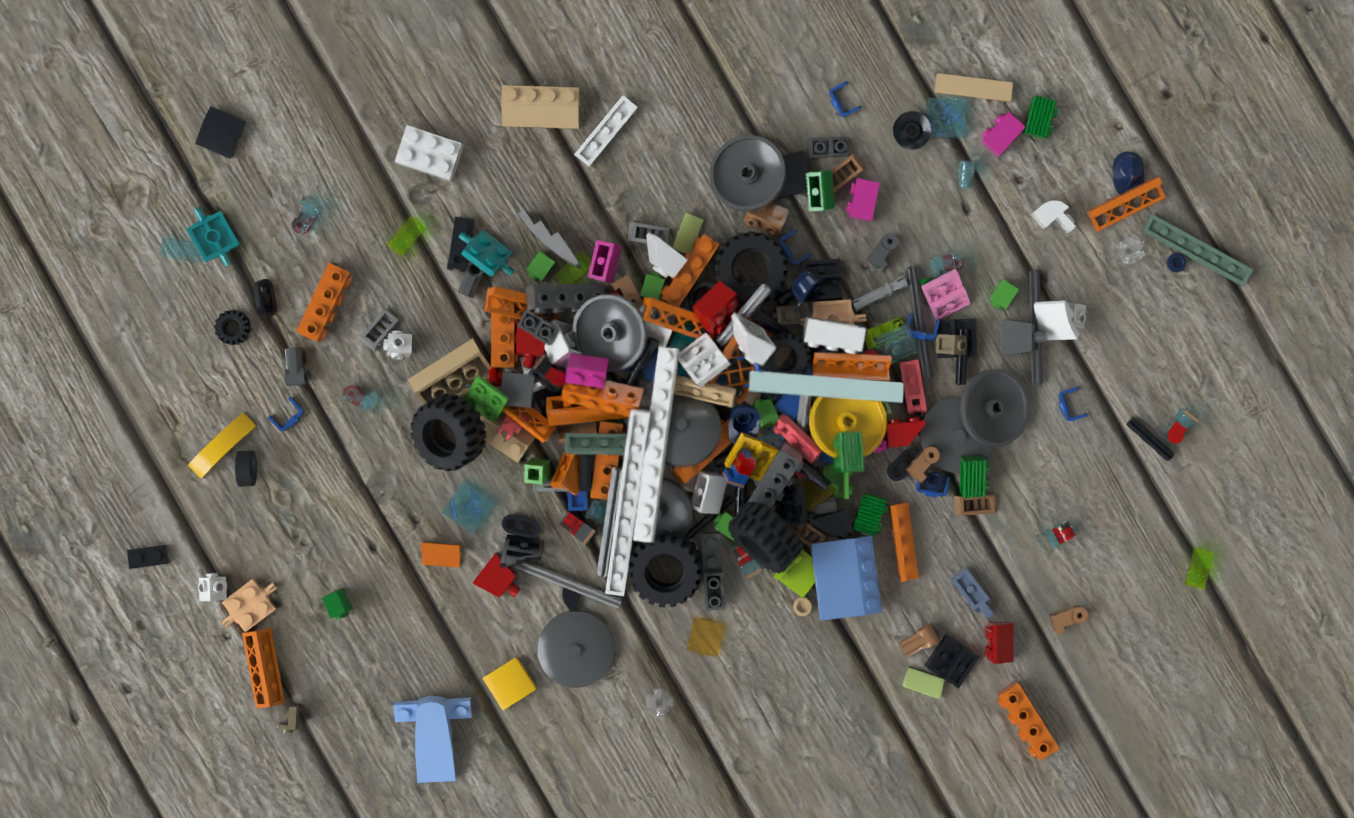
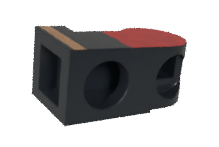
M542 354L527 374L549 390L559 391L566 382V376L562 371L555 370L546 362L549 358Z

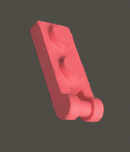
M919 360L899 363L902 383H904L903 390L908 416L914 415L915 412L927 413ZM912 399H919V404L913 405Z
M781 415L777 421L778 423L773 427L774 433L782 435L790 445L804 453L803 457L811 464L815 462L822 450L787 415Z

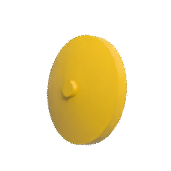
M817 397L810 411L809 426L812 437L819 448L833 458L837 457V449L833 448V438L839 432L861 431L864 457L872 453L880 445L886 432L887 418L881 401Z

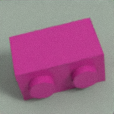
M1009 111L1005 115L1001 113L994 121L996 125L993 129L988 127L981 135L983 137L981 143L996 157L1000 156L1025 128Z
M859 178L856 179L855 183L852 182L850 194H853L852 201H848L846 212L849 213L848 218L872 221L880 185L879 182Z
M596 240L588 278L613 283L622 246Z
M570 353L565 383L604 388L609 359Z

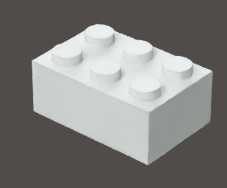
M406 125L395 162L398 165L452 182L464 145L460 142Z
M806 316L802 340L810 347L818 348L820 344L825 345V348L828 350L837 351L838 348H843V351L846 353L857 354V351L862 352L866 328L859 325Z

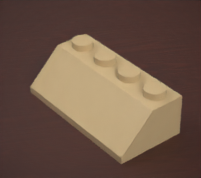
M502 85V127L579 129V88Z
M472 338L409 378L408 381L414 393L424 405L443 394L458 395V398L465 396L470 389L466 387V384H473L478 375L486 381L489 380L488 371L491 369V365Z
M480 413V418L485 423L484 431H486V438L484 440L519 463L536 437L523 428L518 434L514 432L512 437L506 440L508 433L502 431L499 434L498 430L504 424L503 420L507 414L503 413L494 423Z

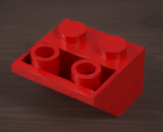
M721 281L693 306L695 317L714 339L725 331L727 325L732 320L733 313L737 314L740 311L737 294Z
M920 417L906 418L907 422L902 423L901 419L887 420L886 448L909 446L925 426V420H920Z
M988 622V626H985L984 630L985 638L988 639V646H985V657L992 664L1014 662L1013 623Z

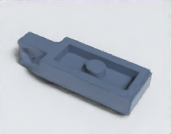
M967 568L951 579L974 611L977 613L982 611L986 618L994 614L988 607L991 604L989 597Z

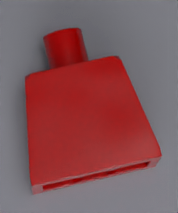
M517 327L516 352L519 356L525 357L523 367L531 369L536 363V359H539L542 354L547 356L544 348L546 343Z
M495 553L473 581V584L499 598L505 591L515 598L521 590L520 587L512 582L517 574L510 567L501 568V557Z

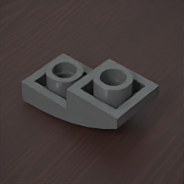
M849 137L808 139V158L850 156Z
M527 309L517 327L527 331L533 337L549 346L559 330L551 322Z

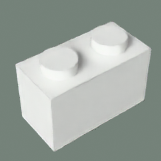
M713 471L698 472L691 501L694 510L700 513H720L727 485L722 474Z

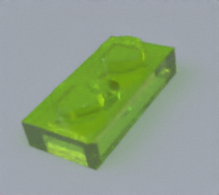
M410 216L387 243V246L400 257H403L425 231L426 227L413 216Z
M583 250L575 256L582 267L578 269L567 263L554 276L561 284H576L589 271L592 260Z
M1194 547L1184 581L1185 585L1204 590L1214 553Z

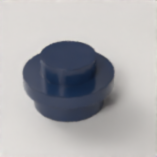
M1175 253L1167 258L1166 265L1171 272L1177 273L1185 268L1186 260L1183 255Z
M932 472L927 475L925 484L929 490L939 491L943 488L945 480L940 473Z

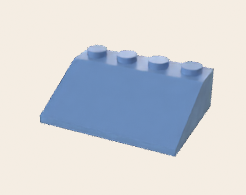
M857 536L810 544L820 620L863 616L882 612L872 536Z

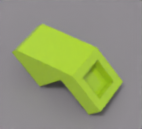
M898 317L866 330L864 339L868 349H873L907 335L906 327L902 318Z

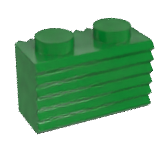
M1037 95L1032 97L1023 135L1042 140L1047 139L1048 136L1051 137L1054 125H1051L1052 118H1056L1059 109L1056 106V100Z
M832 170L806 173V183L808 184L806 186L808 188L807 198L809 199L807 201L809 203L808 210L826 211L834 209Z
M862 432L837 433L833 438V448L837 449V457L834 458L835 469H838V473L865 471Z
M984 455L960 456L959 492L963 498L985 497L986 490H989V480L986 479V472L990 471V464Z
M863 492L852 528L872 536L880 533L883 522H880L882 514L885 515L888 509L886 499Z
M344 588L332 592L321 599L323 604H325L324 607L327 608V614L330 615L329 618L335 617L336 621L349 615L348 611L353 609Z

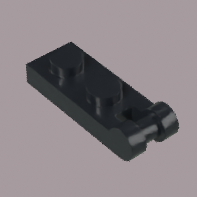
M455 217L447 270L453 271V269H458L460 272L466 273L469 260L461 255L467 244L458 236L464 231L472 238L474 219ZM455 257H462V262L455 261Z

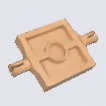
M851 300L812 302V318L853 325L855 322H866V318L858 319L866 317V314L854 315ZM800 318V322L805 321V318Z
M252 578L227 597V600L222 601V604L229 612V616L221 621V624L227 628V626L235 621L246 632L276 610L269 596L278 589L277 586H274L275 583L272 582L264 589Z

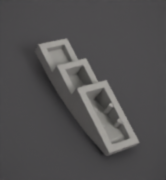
M525 210L518 213L531 232L548 249L576 268L582 267L558 232L551 236L542 221L534 224Z

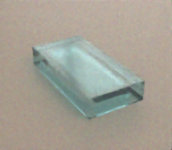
M163 237L160 256L199 263L200 253L193 242Z

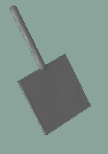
M503 372L501 387H494L501 390L509 398L505 406L531 408L534 378L529 374ZM466 384L467 388L472 386V384Z

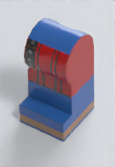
M748 449L738 451L736 460L731 468L724 469L722 476L726 484L743 489L756 466V460L751 451Z

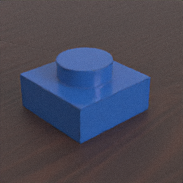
M579 491L578 495L567 492L569 511L588 510L587 491Z

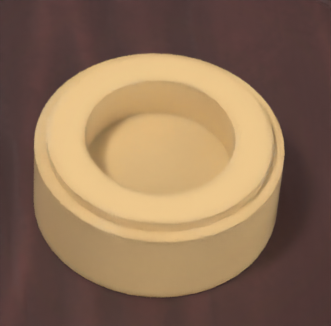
M798 597L793 603V610L799 616H807L812 611V603L807 597Z

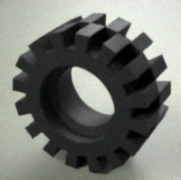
M224 311L215 320V334L218 335V339L223 341V343L238 345L245 342L244 340L248 339V334L251 333L249 318L240 311ZM231 320H236L240 325V330L235 335H230L226 331V324Z

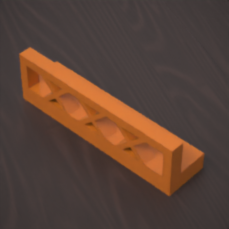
M1154 177L1086 211L1095 231L1098 232L1166 198L1160 186L1163 184L1160 177ZM1156 188L1159 197L1155 199L1147 198L1148 191ZM1140 197L1142 200L1139 207L1129 206L1131 199ZM1119 205L1125 207L1122 215L1116 216L1112 214L1115 207ZM1101 214L1108 215L1106 222L1099 226L1095 217Z
M497 286L488 288L485 312L521 320L523 315L519 313L524 314L527 308L526 293ZM492 298L498 299L502 306L498 309L491 308ZM511 302L515 303L519 308V311L516 313H511L507 307ZM543 313L537 314L544 318V316L542 315ZM553 313L552 320H558L559 313Z
M653 298L643 299L642 305L646 306L643 321L695 339L702 336L700 329L703 326L693 312ZM652 309L658 310L661 317L655 320L651 319ZM669 315L675 316L678 322L674 325H669L666 317ZM686 321L692 322L694 329L686 331L683 323Z
M815 352L811 363L812 376L889 382V368L892 356Z
M504 406L502 410L542 443L551 437L557 427L549 426L548 419L533 407ZM522 415H526L530 418V420L525 421L522 418Z
M909 503L889 505L899 581L907 582V580L918 579Z
M271 628L242 633L256 708L272 707L285 703ZM250 636H252L253 645L251 644ZM257 675L260 677V683L258 682ZM261 694L264 697V703H262Z

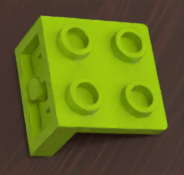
M802 550L785 572H775L772 575L803 598L815 583L812 557Z

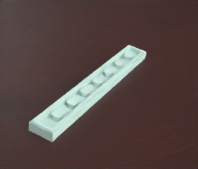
M751 371L749 391L902 403L904 383Z

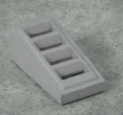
M637 222L629 223L627 241L647 244L646 236L645 239H642L643 230L647 228L646 235L654 229V235L657 237L659 230H661V240L668 244L670 228ZM636 227H639L638 236L635 238Z
M384 309L363 332L360 340L375 352L400 320ZM383 317L387 318L390 322H392L391 325L386 323L383 320ZM378 323L383 325L386 328V330L384 331L382 328H380L378 326ZM374 329L381 334L380 337L373 332ZM369 335L376 340L375 343L368 338Z

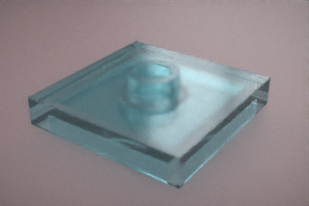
M909 324L873 338L878 355L892 356L891 364L918 353Z

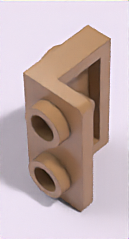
M771 203L762 209L747 212L743 222L750 227L778 237L790 210Z

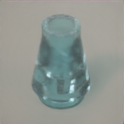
M960 160L959 165H957L958 187L970 189V184L976 170L975 162Z

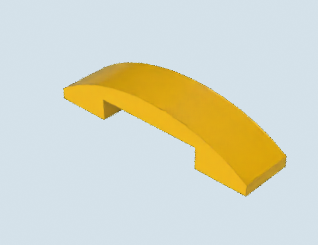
M243 412L210 441L188 466L202 479L257 425Z

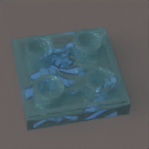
M927 98V119L931 125L930 137L965 138L966 99Z
M463 481L442 513L474 534L495 502Z

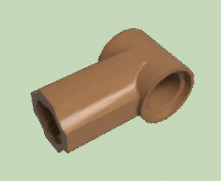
M928 624L918 629L912 636L899 642V645L908 658L924 648L927 649L934 646L940 640L931 624Z

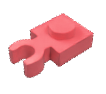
M507 415L498 433L506 431L508 433L506 440H509L514 432L518 434L523 427ZM522 415V418L525 421L530 420V418L526 415Z

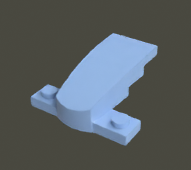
M427 696L414 701L394 702L395 722L416 721L415 754L417 783L456 781L455 754L450 719L472 718L471 698L446 699L441 696Z

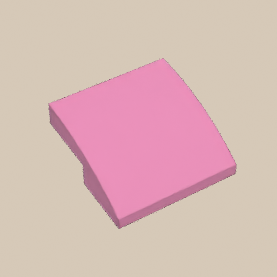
M956 269L921 286L936 320H941L971 304Z

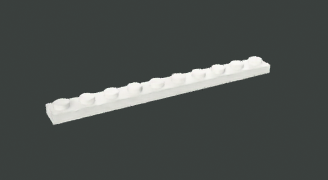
M659 347L633 537V540L654 543L679 358V349Z
M631 409L605 594L624 596L650 411Z

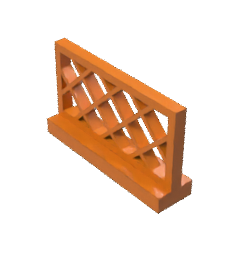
M749 317V318L747 319V320L751 321L752 323L758 325L756 322H754V321L752 320L753 318ZM764 329L769 338H772L773 335ZM734 335L725 346H721L719 349L728 361L745 355H739V344L735 340ZM740 360L736 361L738 369L729 371L727 367L725 372H720L708 383L719 385L715 381L719 375L726 374L728 385L725 387L732 388V386L741 385V396L739 398L735 396V402L741 405L749 393V387L744 388L743 386L749 383V381L744 382L742 370L751 369V371H755L752 363H750L751 367L741 368ZM738 371L741 383L731 384L729 373Z

